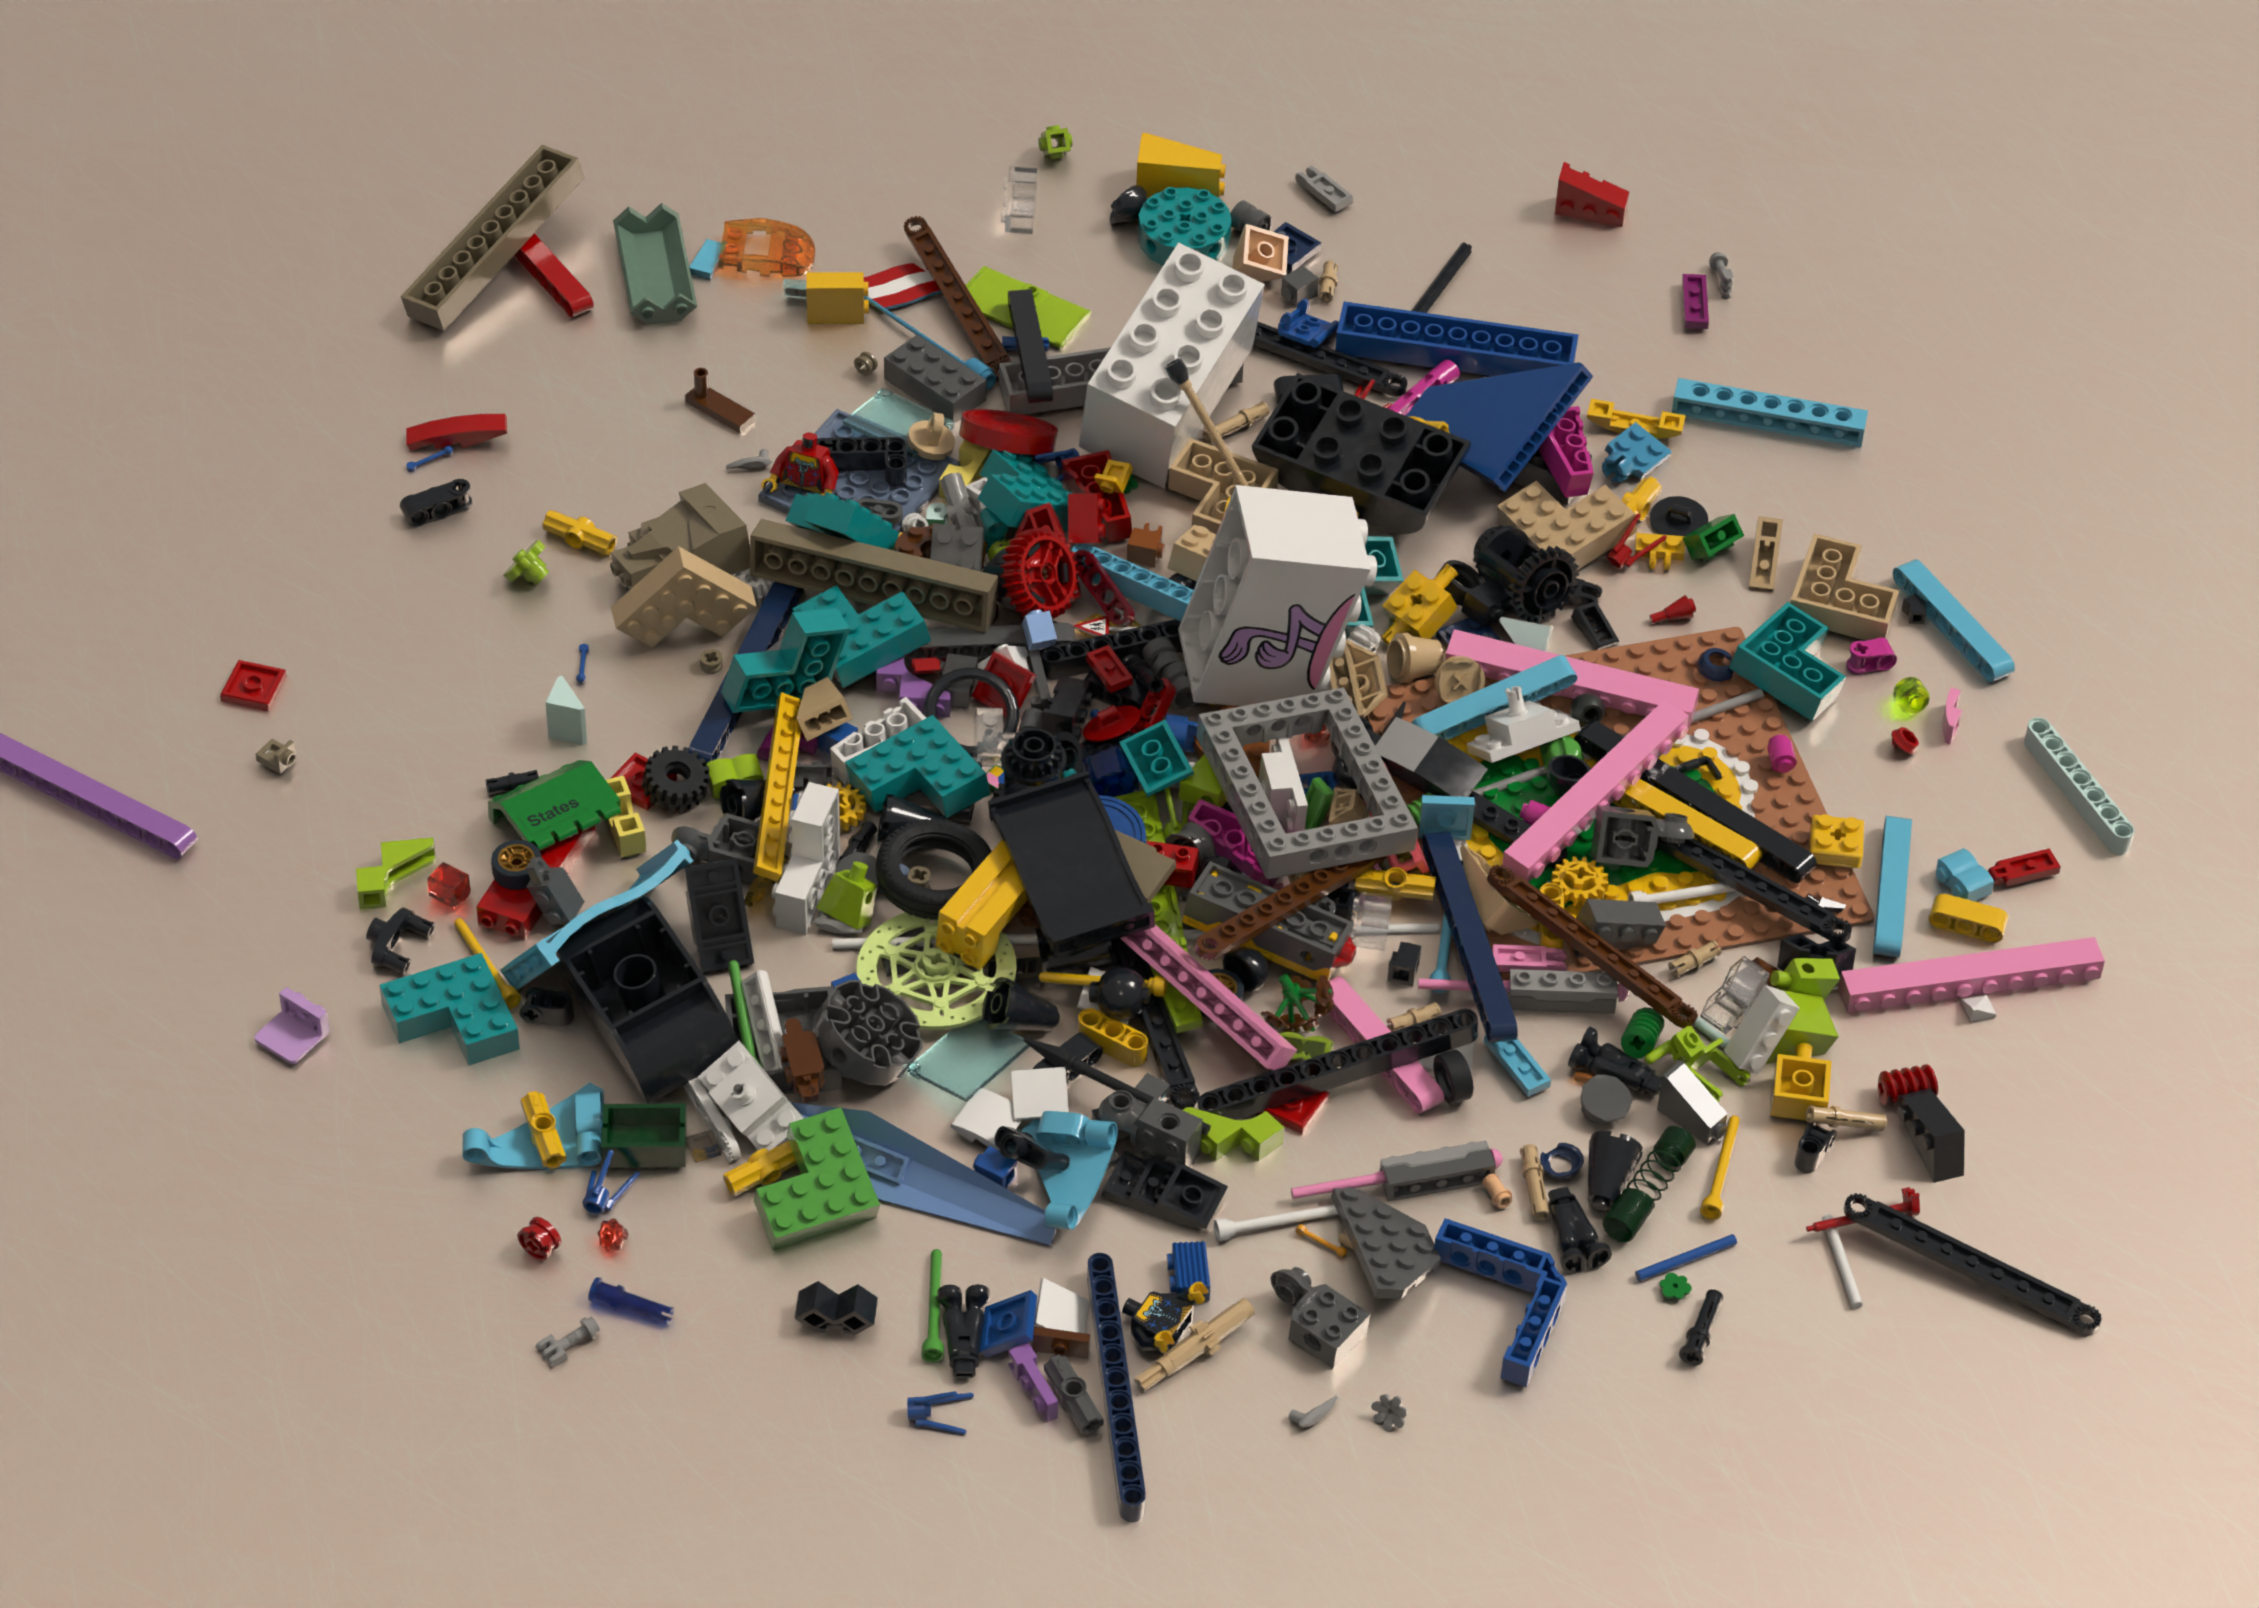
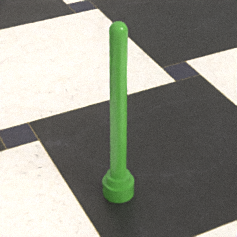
M732 960L729 962L728 968L742 1044L759 1063L755 1056L739 964L737 961Z
M934 1249L931 1252L928 1338L922 1344L921 1349L922 1359L932 1363L939 1362L944 1358V1344L939 1339L940 1303L937 1300V1291L941 1287L942 1252L939 1249Z

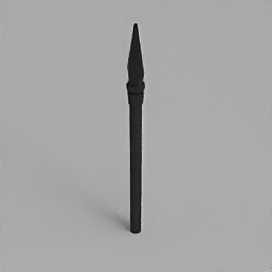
M1027 1038L1023 1039L1026 1044L1054 1066L1066 1067L1069 1071L1085 1075L1115 1091H1127L1137 1100L1148 1103L1154 1098L1089 1066L1088 1063L1078 1059L1077 1056L1070 1055L1063 1047ZM1202 1122V1134L1207 1135L1211 1125Z

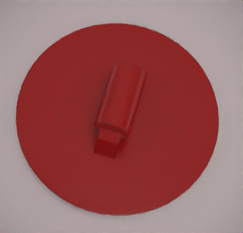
M1110 706L1097 712L1098 716L1092 718L1084 727L1083 735L1085 739L1093 742L1116 738L1133 728L1139 721L1141 713L1134 706Z

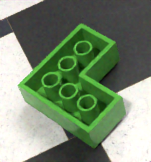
M836 1108L789 1123L787 1138L801 1175L757 1188L754 1197L756 1209L772 1250L877 1217L880 1203L842 1108Z

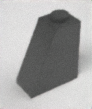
M1680 1060L1663 1074L1657 1110L1706 1145H1709L1715 1138L1720 1139L1727 1129L1726 1120L1728 1113L1685 1063Z

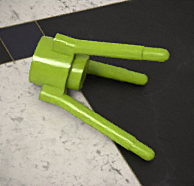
M1169 787L1165 788V794L1171 821L1165 825L1163 832L1164 840L1170 834L1179 833L1180 828L1188 823V802L1183 801L1182 824H1180L1176 819Z

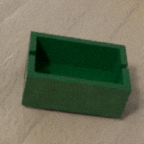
M686 1103L603 1104L602 1165L608 1151L613 1150L609 1168L686 1167Z

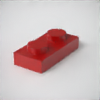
M1109 645L1086 653V661L1110 693L1133 685L1132 675Z

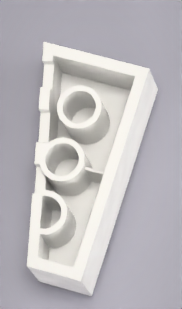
M907 697L900 700V705L892 709L890 707L885 710L883 717L877 721L871 720L864 725L865 729L861 732H853L830 748L832 772L844 785L850 784L846 761L926 719Z

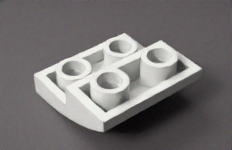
M978 1087L950 1127L971 1143L976 1138L987 1147L991 1146L999 1150L994 1141L997 1129L1001 1126L1016 1129L1022 1120H1014L1012 1101Z

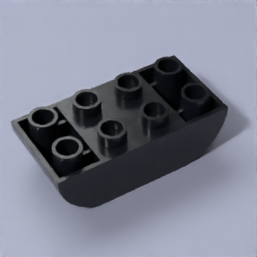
M1297 373L1251 447L1259 463L1279 469L1278 483L1287 490L1353 497L1355 509L1359 513L1358 519H1365L1367 524L1387 532L1411 534L1421 530L1469 452L1471 441Z
M643 896L572 934L556 952V956L560 961L555 966L647 1104L689 1083L688 1081L698 1078L702 1072L739 1041L725 1010L709 982L657 906L647 896Z

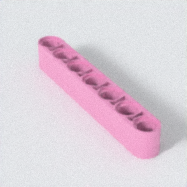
M1341 976L1329 980L1334 992L1332 998L1334 1004L1328 1014L1355 1044L1391 1032ZM1418 1061L1381 1072L1418 1114L1426 1112L1445 1100L1444 1093L1439 1084Z

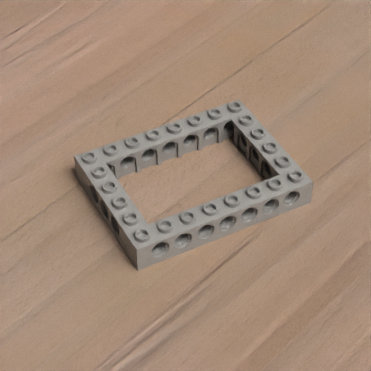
M1344 687L1199 714L1196 737L1266 879L1415 850L1418 827ZM1323 724H1325L1330 733L1331 742L1334 741L1339 751V758L1344 760L1348 768L1349 777H1353L1357 785V792L1362 795L1367 804L1366 809L1368 812H1371L1373 817L1285 834L1242 747L1246 744L1257 742L1267 743L1268 740L1283 737L1288 739L1294 735L1304 733H1318L1322 730Z

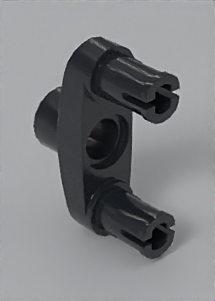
M404 907L399 909L387 922L374 918L366 934V939L375 943L371 963L381 968L383 966L391 968L405 975L406 970L408 971L411 959L392 952L393 948L404 931L407 930L429 938L434 931L435 922L423 919L415 915L414 911Z
M1001 1126L995 1133V1145L1005 1158L1015 1159L1020 1163L1039 1170L1057 1169L1064 1171L1069 1167L1070 1158L1067 1155L1053 1152L1033 1139L1032 1135L1027 1132H1020L1012 1127Z

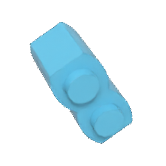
M1963 848L1938 859L1936 867L1937 879L1951 888L1953 896L1977 901L1992 894L1993 878L1984 867L1978 864L1968 850Z

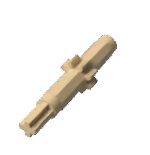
M1242 1298L1208 1323L1199 1320L1189 1327L1192 1332L1187 1338L1164 1353L1162 1357L1155 1361L1154 1365L1134 1378L1138 1388L1145 1392L1164 1377L1168 1378L1174 1372L1179 1371L1202 1353H1208L1211 1356L1221 1349L1219 1345L1221 1343L1220 1340L1255 1315V1310L1247 1299Z

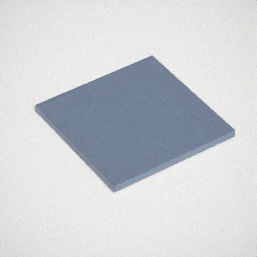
M836 409L814 433L817 435V439L854 437H900L904 439L907 444V482L904 485L898 487L888 485L885 480V470L838 471L835 492H832V494L838 496L843 501L846 499L858 501L863 498L895 501L903 508V519L910 513L920 514L938 494L939 479L949 464L960 466V461L949 456L942 460L922 458L917 455L918 452L914 448L913 451L908 446L907 438L839 409ZM777 478L778 489L770 493L773 488V483L770 481L765 489L758 494V501L788 514L796 493L805 496L806 493L814 494L817 492L780 483V478ZM902 521L896 525H892V528L894 530L902 533L904 532L902 529Z

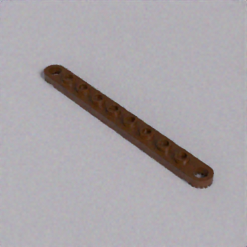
M921 216L906 219L907 221L904 222L903 227L907 238L982 361L993 369L996 374V381L999 382V372L997 373L999 363L1012 362L1008 353L923 217L921 218ZM915 225L921 226V228H919V231L917 229L916 232L915 230L913 231L910 229Z
M1386 856L1309 872L1199 936L1195 946L1196 954H1199V957H1203L1204 960L1207 958L1208 961L1218 959L1222 954L1234 950L1372 869L1374 865L1383 862ZM1205 944H1210V946L1213 945V948L1215 947V949H1207L1204 946Z
M1494 865L1490 868L1487 876L1488 883L1530 914L1532 918L1551 930L1553 934L1559 936L1573 949L1588 958L1594 965L1601 968L1615 981H1618L1674 1025L1680 1028L1693 1027L1698 1018L1697 1010H1694V1007L1691 1008V1005L1684 1003L1682 998L1521 876L1517 877L1511 869L1508 870L1507 866L1503 868L1504 865Z

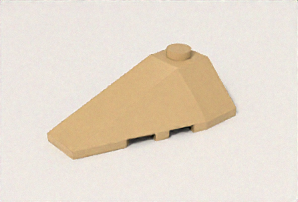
M1465 845L1460 847L1466 878L1484 929L1489 932L1494 930L1503 935L1536 926L1539 921L1532 918L1530 914L1488 883L1487 876L1491 866L1485 859Z

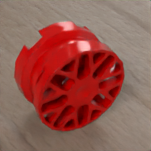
M533 1217L529 1222V1226L523 1227L517 1234L522 1248L531 1257L539 1261H545L552 1254V1250L558 1249L562 1244L561 1237L555 1227L540 1217Z

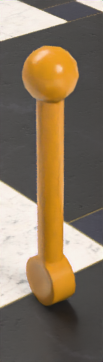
M1302 1224L1296 1227L1295 1231L1298 1235H1305L1335 1251L1338 1257L1346 1256V1248L1337 1247L1307 1231V1228Z

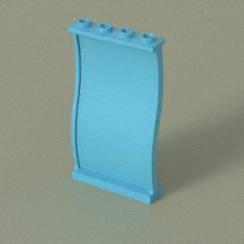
M677 839L636 869L639 873V878L628 891L599 902L580 913L563 928L545 939L543 938L501 968V973L510 985L518 990L560 961L556 956V952L572 934L627 906L633 900L654 889L683 869V867L693 862L689 850Z

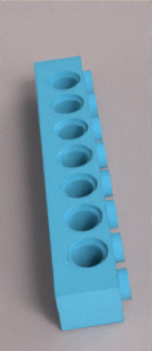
M1678 378L1672 406V413L1686 415V417L1857 447L1862 446L1868 410L1682 378Z

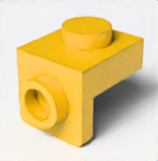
M1108 459L1103 474L1096 473L1094 479L1102 491L1110 494L1113 492L1123 494L1133 467L1130 463Z

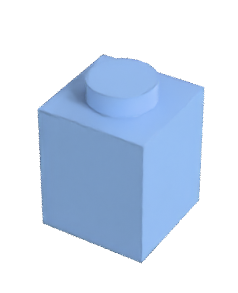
M1034 610L1025 615L1022 626L1029 651L1042 650L1049 646H1054L1057 636L1050 611Z

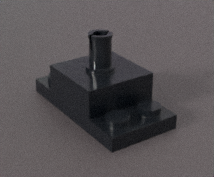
M737 858L683 867L687 886L685 894L694 944L697 946L701 972L726 969L732 960L737 961L739 966L753 964L754 957Z

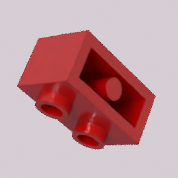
M1068 494V543L1102 544V538H1105L1106 535L1105 524H1102V514H1105L1106 503L1105 499H1102V494Z
M1147 841L1146 844L1155 847L1158 853L1176 861V868L1163 885L1192 889L1199 867V848Z

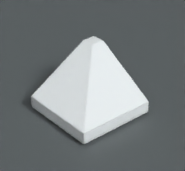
M1987 995L1966 998L1961 1001L1971 1022L1996 1017V1013Z

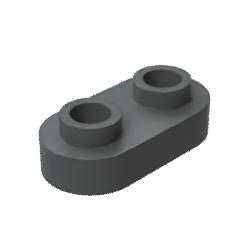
M870 498L856 501L860 503V506L871 510V513L881 516L882 520L888 521L893 525L900 523L903 519V508L895 501Z

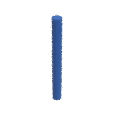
M1734 1234L1728 1235L1635 1271V1276L1639 1282L1736 1245L1737 1239Z

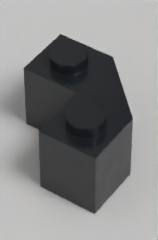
M1797 934L1781 939L1777 968L1784 971L1795 958L1833 959L1840 977L1841 971L1853 970L1856 948L1845 942L1834 943L1827 941L1818 944L1802 934Z
M817 1281L798 1292L795 1319L814 1332L826 1333V1329L829 1328L841 1329L843 1334L856 1335L874 1325L878 1297L859 1284L837 1294Z

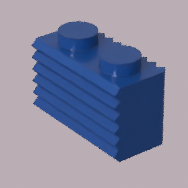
M1174 1242L1172 1244V1253L1167 1254V1270H1173V1276H1169L1170 1293L1187 1291L1193 1283L1202 1282L1209 1291L1207 1294H1203L1205 1301H1210V1278L1206 1242Z

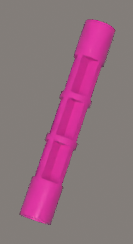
M1443 360L1387 409L1406 416L1428 387L1454 383L1460 377L1459 368L1451 360Z

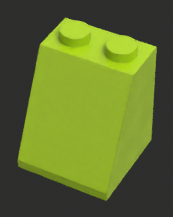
M1784 991L1800 1009L1765 1064L1776 1062L1778 1054L1795 1056L1796 1045L1800 1043L1812 1046L1811 1056L1826 1054L1839 1036L1822 996Z

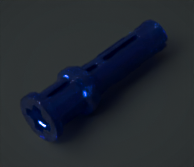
M600 1277L594 1279L588 1294V1300L591 1302L597 1300L606 1303L613 1310L620 1309L621 1307L663 1322L666 1325L670 1324L672 1318L662 1315V1312L674 1315L675 1311L674 1307L626 1292V1288L622 1285L613 1286L607 1284Z

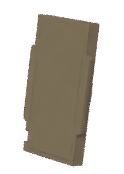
M1115 830L1133 875L1147 902L1150 903L1176 868V861L1158 853L1155 847Z

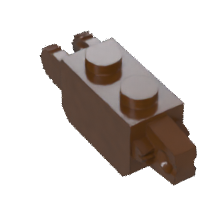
M790 1018L784 1022L786 1033L782 1035V1046L778 1047L780 1062L786 1063L784 1068L786 1084L791 1083L793 1093L799 1094L803 1104L819 1101V1089L825 1084L823 1076L824 1064L815 1033L809 1030L803 1031L801 1022L797 1018Z

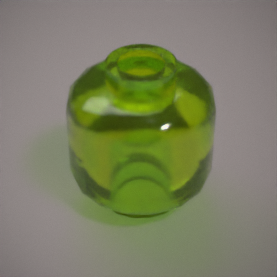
M1904 678L1896 684L1893 690L1894 700L1901 710L1907 714L1919 713L1929 704V691L1918 678Z

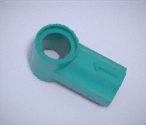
M986 507L981 511L980 519L984 529V541L987 543L986 553H988L992 544L1005 539L1008 526Z

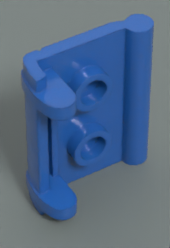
M1302 299L1298 303L1296 310L1282 315L1278 324V334L1316 348L1337 331L1339 322L1335 320L1330 323L1308 315L1309 301Z

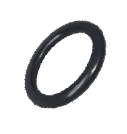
M961 668L942 675L933 683L926 695L924 716L928 718L933 715L937 719L936 706L939 697L950 685L967 679L985 682L994 687L1005 702L1007 709L1005 726L1000 735L987 744L979 746L960 745L972 758L990 756L1003 749L1008 744L1009 738H1013L1019 724V706L1010 686L1002 678L980 668Z

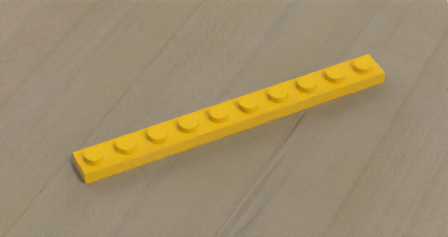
M782 692L777 699L753 868L754 874L777 882L782 874L801 733L796 717L802 700Z

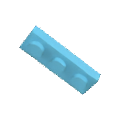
M1484 1035L1485 1045L1527 1097L1551 1086V1079L1518 1038L1512 1041L1489 1043L1486 1035Z

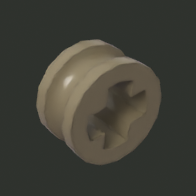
M864 351L859 357L855 358L854 366L860 374L868 376L877 369L878 362L871 353Z
M708 649L701 653L700 667L703 672L715 674L722 670L723 658L721 652L715 649Z

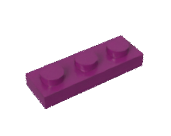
M1683 274L1684 328L1708 329L1709 314L1706 275Z

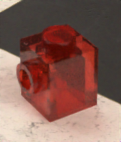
M442 862L427 878L429 896L453 908H456L470 895L469 874L445 862Z

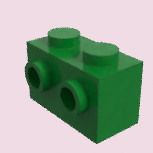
M1735 514L1715 518L1682 539L1692 560L1702 558L1703 561H1707L1717 555L1716 552L1734 546V542L1742 538L1744 534Z

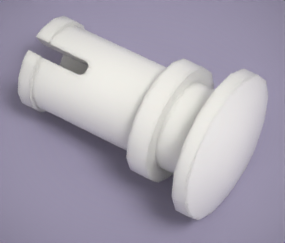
M910 513L902 521L904 532L908 531L911 527L928 526V522L918 513Z

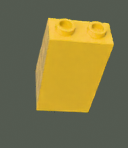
M1149 133L1141 134L1136 185H1140L1145 189L1147 198L1164 191L1168 187L1206 189L1218 198L1219 196H1224L1225 182H1221V178H1225L1226 164H1222V154Z

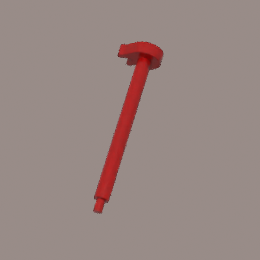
M1910 1187L1902 1188L1903 1203L1890 1205L1889 1207L1902 1213L1905 1212L1910 1217L1918 1216L1920 1214V1194L1915 1193V1189H1910ZM1846 1216L1815 1222L1811 1226H1806V1231L1819 1232L1855 1224L1856 1222L1848 1219Z

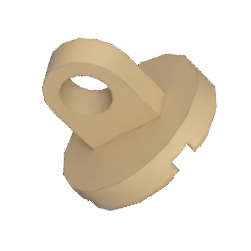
M933 412L929 420H921L914 423L909 428L907 434V443L913 451L914 448L918 452L917 455L929 460H942L947 455L950 456L956 441L953 433L944 426V415L942 413Z
M1461 655L1450 657L1436 671L1434 679L1435 690L1441 699L1451 703L1483 689L1485 685L1484 671L1470 657Z

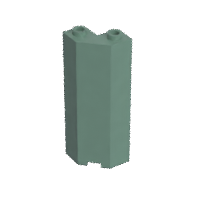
M661 203L645 217L628 206L613 220L630 313L647 324L682 321L697 307L679 213Z

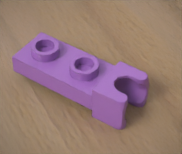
M1025 1343L1012 1348L1008 1353L1013 1362L1008 1363V1366L1017 1381L1020 1380L1025 1392H1030L1036 1411L1038 1413L1042 1412L1047 1422L1057 1419L1058 1400L1037 1367V1356L1029 1343Z

